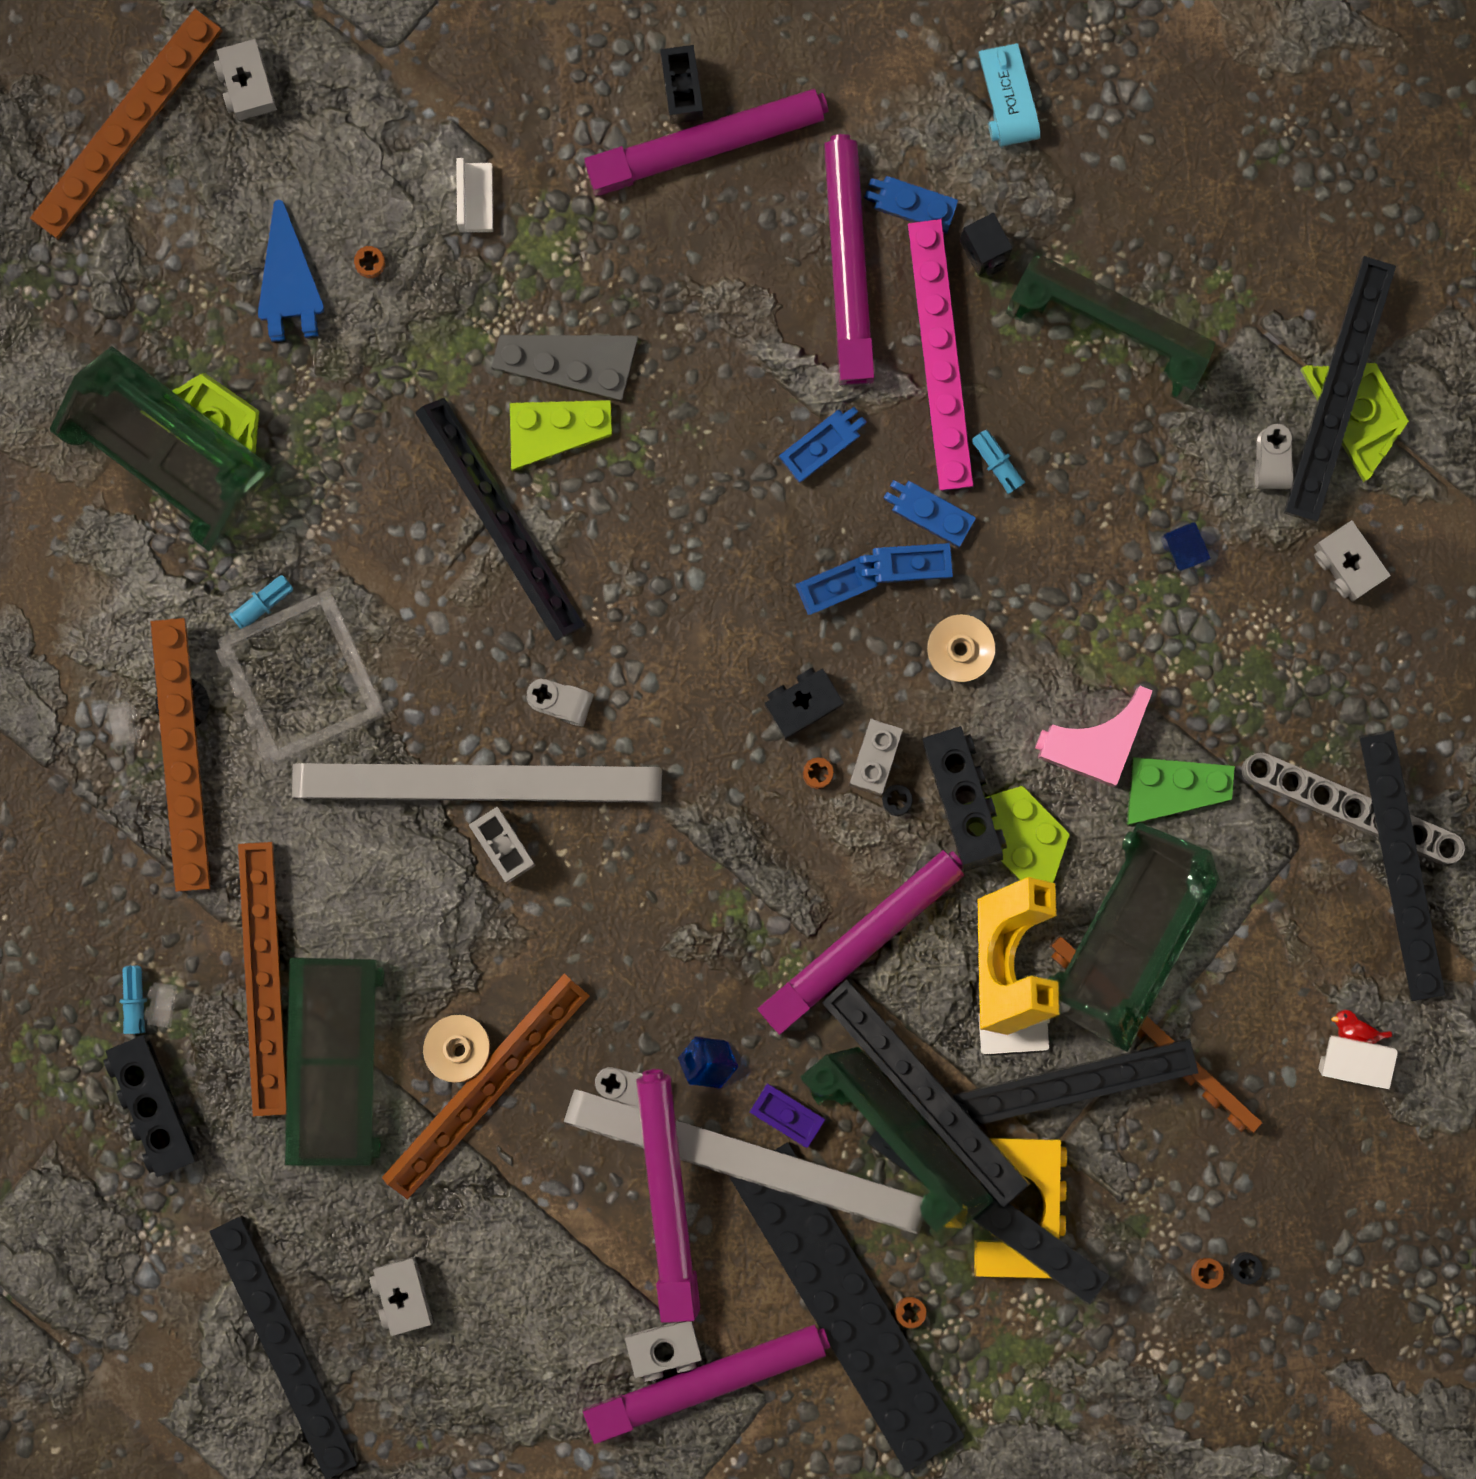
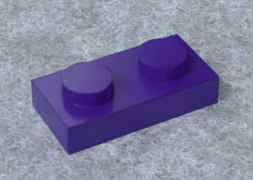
M768 1083L750 1110L751 1114L805 1148L809 1147L825 1121L824 1118Z

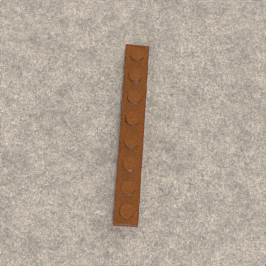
M196 9L191 12L31 215L30 219L55 239L59 240L221 35L223 31L218 25Z
M186 618L150 621L175 892L210 889L211 883Z
M274 843L238 844L253 1116L288 1114Z
M1061 936L1057 937L1049 946L1054 951L1051 958L1063 969L1066 970L1070 966L1078 973L1079 976L1076 981L1089 993L1095 989L1105 998L1101 1004L1114 1016L1121 1013L1129 1021L1126 1027L1140 1040L1146 1036L1154 1046L1175 1042ZM1196 1062L1197 1074L1181 1077L1190 1086L1197 1083L1205 1091L1201 1096L1215 1109L1219 1106L1224 1108L1230 1114L1227 1120L1241 1133L1245 1129L1248 1132L1254 1133L1262 1124L1252 1112L1199 1063Z
M564 973L493 1052L482 1071L467 1081L382 1176L386 1184L408 1200L588 999L589 995Z

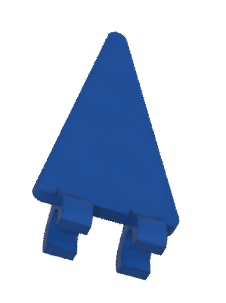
M276 200L272 212L258 317L262 321L267 320L268 333L272 342L285 340L282 318L301 316L302 332L305 338L317 337L318 327L315 314L323 313L324 306L282 200Z

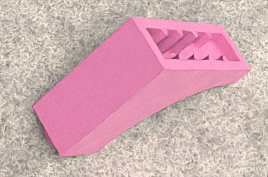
M1142 686L1136 688L1132 699L1123 711L1104 724L1084 729H1069L1052 724L1048 732L1042 730L1035 749L1040 750L1038 759L1108 786H1117L1152 690Z

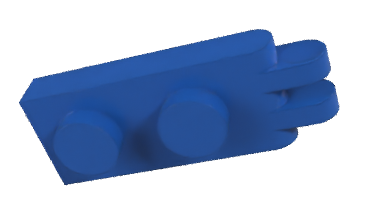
M888 176L885 177L884 182L873 178L870 179L868 186L880 190V193L866 191L864 198L876 203V210L913 223L941 219L943 233H948L958 203L957 199Z
M855 406L844 414L840 409L779 455L780 460L799 484L860 437L857 430L867 422L863 417L853 424L849 422L859 412Z
M893 480L890 487L901 493L899 498L888 492L883 497V499L894 505L892 511L960 548L976 517L910 481L904 486Z
M950 543L872 549L873 555L860 556V564L874 563V568L861 570V576L875 577V583L953 577Z
M860 557L795 584L807 614L811 615L879 586L878 583H875V577L861 576V570L872 569L871 567L874 566V563L860 564Z

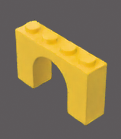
M1027 877L977 899L981 1030L1009 1035L1059 1015L1057 981L1029 976L1017 981L1015 976V953L1024 933L1032 926L1056 916L1055 883Z
M990 1138L1023 1176L1029 1178L1039 1189L1043 1200V1213L1038 1225L1058 1239L1059 1236H1065L1066 1217L1065 1215H1060V1202L1066 1201V1181H1060V1167H1066L1067 1148L1061 1147V1140ZM975 1240V1276L1051 1278L1000 1240Z

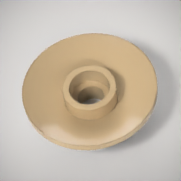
M953 615L939 622L931 632L927 645L928 657L933 668L944 678L955 682L972 681L983 675L990 667L995 655L994 638L989 628L979 619L969 615ZM961 643L966 646L967 652L965 655L959 656L955 653L954 647L956 644Z
M451 1015L439 1020L427 1033L423 1046V1055L429 1070L441 1080L451 1083L465 1082L478 1075L486 1065L490 1054V1041L486 1030L479 1022L465 1015ZM464 1045V1054L457 1057L455 1055L456 1048Z

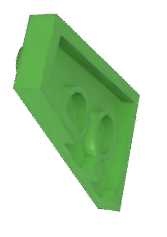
M1133 757L1127 825L1232 800L1235 766Z

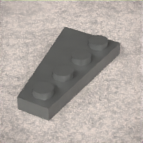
M500 335L491 368L492 370L622 402L638 336Z

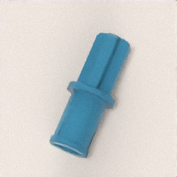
M984 430L972 439L973 444L989 465L987 470L993 471L1007 494H1010L1025 483L1008 459L1010 454L1005 455L990 431Z
M281 575L257 594L255 592L251 593L253 597L229 615L237 626L244 631L245 628L264 613L269 615L271 613L269 609L293 591V587Z
M138 965L125 966L122 970L123 999H119L120 1003H123V1033H145L144 1002H147V998H143L142 968Z

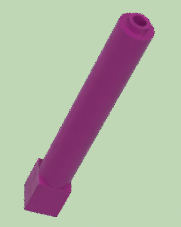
M810 89L625 149L620 146L584 158L585 167L595 197L631 186L633 181L824 121L823 114L829 112L823 93L817 94L815 89Z
M838 134L831 136V141L824 143L837 330L839 385L870 384L874 381L872 338L870 335L858 142L852 140L848 134Z
M944 850L939 852L758 1007L757 1010L778 1035L965 875L961 871L963 866L960 858L953 851L949 854Z
M650 1069L642 1072V1077L636 1079L659 1273L656 1286L661 1323L695 1321L701 1309L696 1270L692 1268L671 1077L668 1074H663L661 1069Z
M815 1324L633 1392L624 1395L620 1394L585 1407L582 1412L592 1440L596 1444L629 1432L640 1425L826 1357L824 1350L831 1347L824 1328L817 1330Z

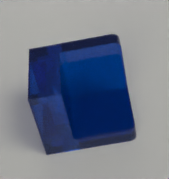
M1195 522L1168 532L1160 538L1165 551L1170 550L1178 571H1184L1198 564L1202 565L1211 559Z
M695 1036L678 1057L689 1085L721 1088L738 1069V1064L730 1045L725 1040Z

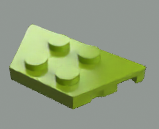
M1366 363L1342 441V446L1363 482L1370 479L1381 460L1409 422L1376 363ZM1306 365L1300 371L1318 401L1329 366Z
M201 373L142 409L141 412L242 483L245 485L251 484L254 474L259 410L206 373Z
M1023 786L988 796L992 798L997 814L996 817L991 818L995 830L1002 829L1007 848L1002 849L1003 860L1001 862L1019 881L1031 877L1053 883L1070 834ZM972 823L968 826L975 836L982 835L986 830L985 826L981 823Z

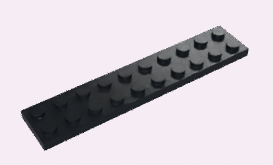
M788 1142L773 1150L797 1158ZM730 1176L729 1178L820 1329L824 1328L829 1345L906 1473L963 1439L965 1436L828 1208L816 1202Z

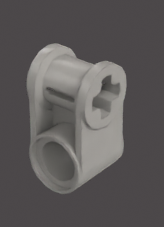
M1272 424L1263 429L1257 436L1256 489H1291L1293 483L1292 435L1284 425ZM1273 433H1275V438L1281 439V443L1275 446V448L1272 442L1267 441V438L1273 435Z
M538 679L530 684L527 690V701L532 709L553 716L563 722L584 727L594 696L593 693L547 679ZM541 687L547 688V695L552 697L551 700L545 699L543 704L537 703V696L533 695V692H539Z
M607 1067L597 1074L595 1086L601 1096L639 1109L636 1079L642 1077V1073L634 1071L632 1073ZM610 1073L616 1074L615 1080L620 1082L619 1088H612L611 1093L606 1092V1086L601 1084L602 1078H609Z

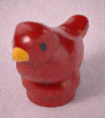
M1341 1010L1336 1016L1331 1018V1021L1338 1027L1339 1037L1376 1044L1380 1040L1393 1036L1392 1031L1380 1032L1359 1020L1351 1010Z

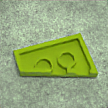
M611 400L510 403L512 471L537 461L546 460L570 449H576L612 436Z

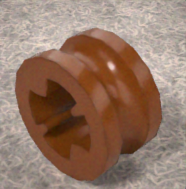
M365 246L356 252L354 265L361 276L373 279L383 273L385 259L378 248ZM372 254L374 259L379 258V262L374 264L373 270H367L365 265L361 267V262L366 261V255Z
M812 758L804 766L803 779L811 788H824L829 785L833 778V767L824 758ZM814 764H818L820 769H827L828 775L824 774L823 777L826 780L823 782H818L817 778L811 779L809 777L808 771H813L810 767Z
M1199 1259L1191 1268L1192 1280L1201 1288H1216L1223 1280V1268L1214 1259ZM1209 1263L1214 1266L1211 1270L1216 1271L1215 1279L1209 1278L1207 1283L1201 1281L1203 1276L1199 1275V1269L1206 1268Z
M905 1297L896 1304L895 1317L902 1326L916 1328L925 1321L926 1308L919 1299ZM910 1303V1306L913 1307L915 1303L919 1307V1310L916 1312L918 1318L915 1321L911 1322L910 1318L907 1319V1322L903 1320L902 1315L905 1313L903 1308L905 1304Z

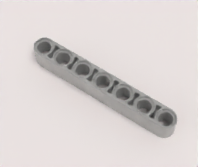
M1256 753L1248 757L1242 764V776L1250 784L1379 838L1370 797L1266 753ZM1254 760H1261L1265 763L1267 773L1263 778H1257L1252 774L1251 764ZM1286 773H1291L1298 779V787L1295 791H1288L1284 788L1282 778ZM1318 786L1324 787L1329 792V800L1325 805L1317 803L1314 799L1313 793ZM1350 799L1355 800L1360 805L1361 810L1357 818H1351L1345 812V804ZM1410 815L1412 826L1418 827L1423 834L1421 843L1416 845L1419 856L1443 865L1455 863L1462 858L1465 845L1461 837ZM1444 839L1449 840L1454 846V853L1450 858H1445L1439 851V845Z

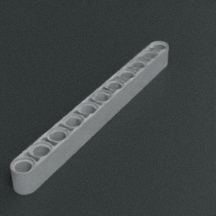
M292 764V798L661 802L662 768Z
M574 1089L564 1123L644 1148L640 1110L638 1108ZM676 1121L679 1155L682 1161L916 1234L920 1233L929 1200Z

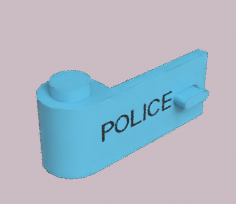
M1018 43L979 51V58L993 107L994 121L988 122L992 142L998 141L999 146L1002 147L1040 139L1038 117Z

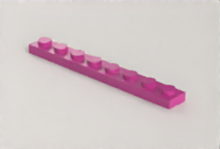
M942 220L908 223L939 490L945 491L974 487Z

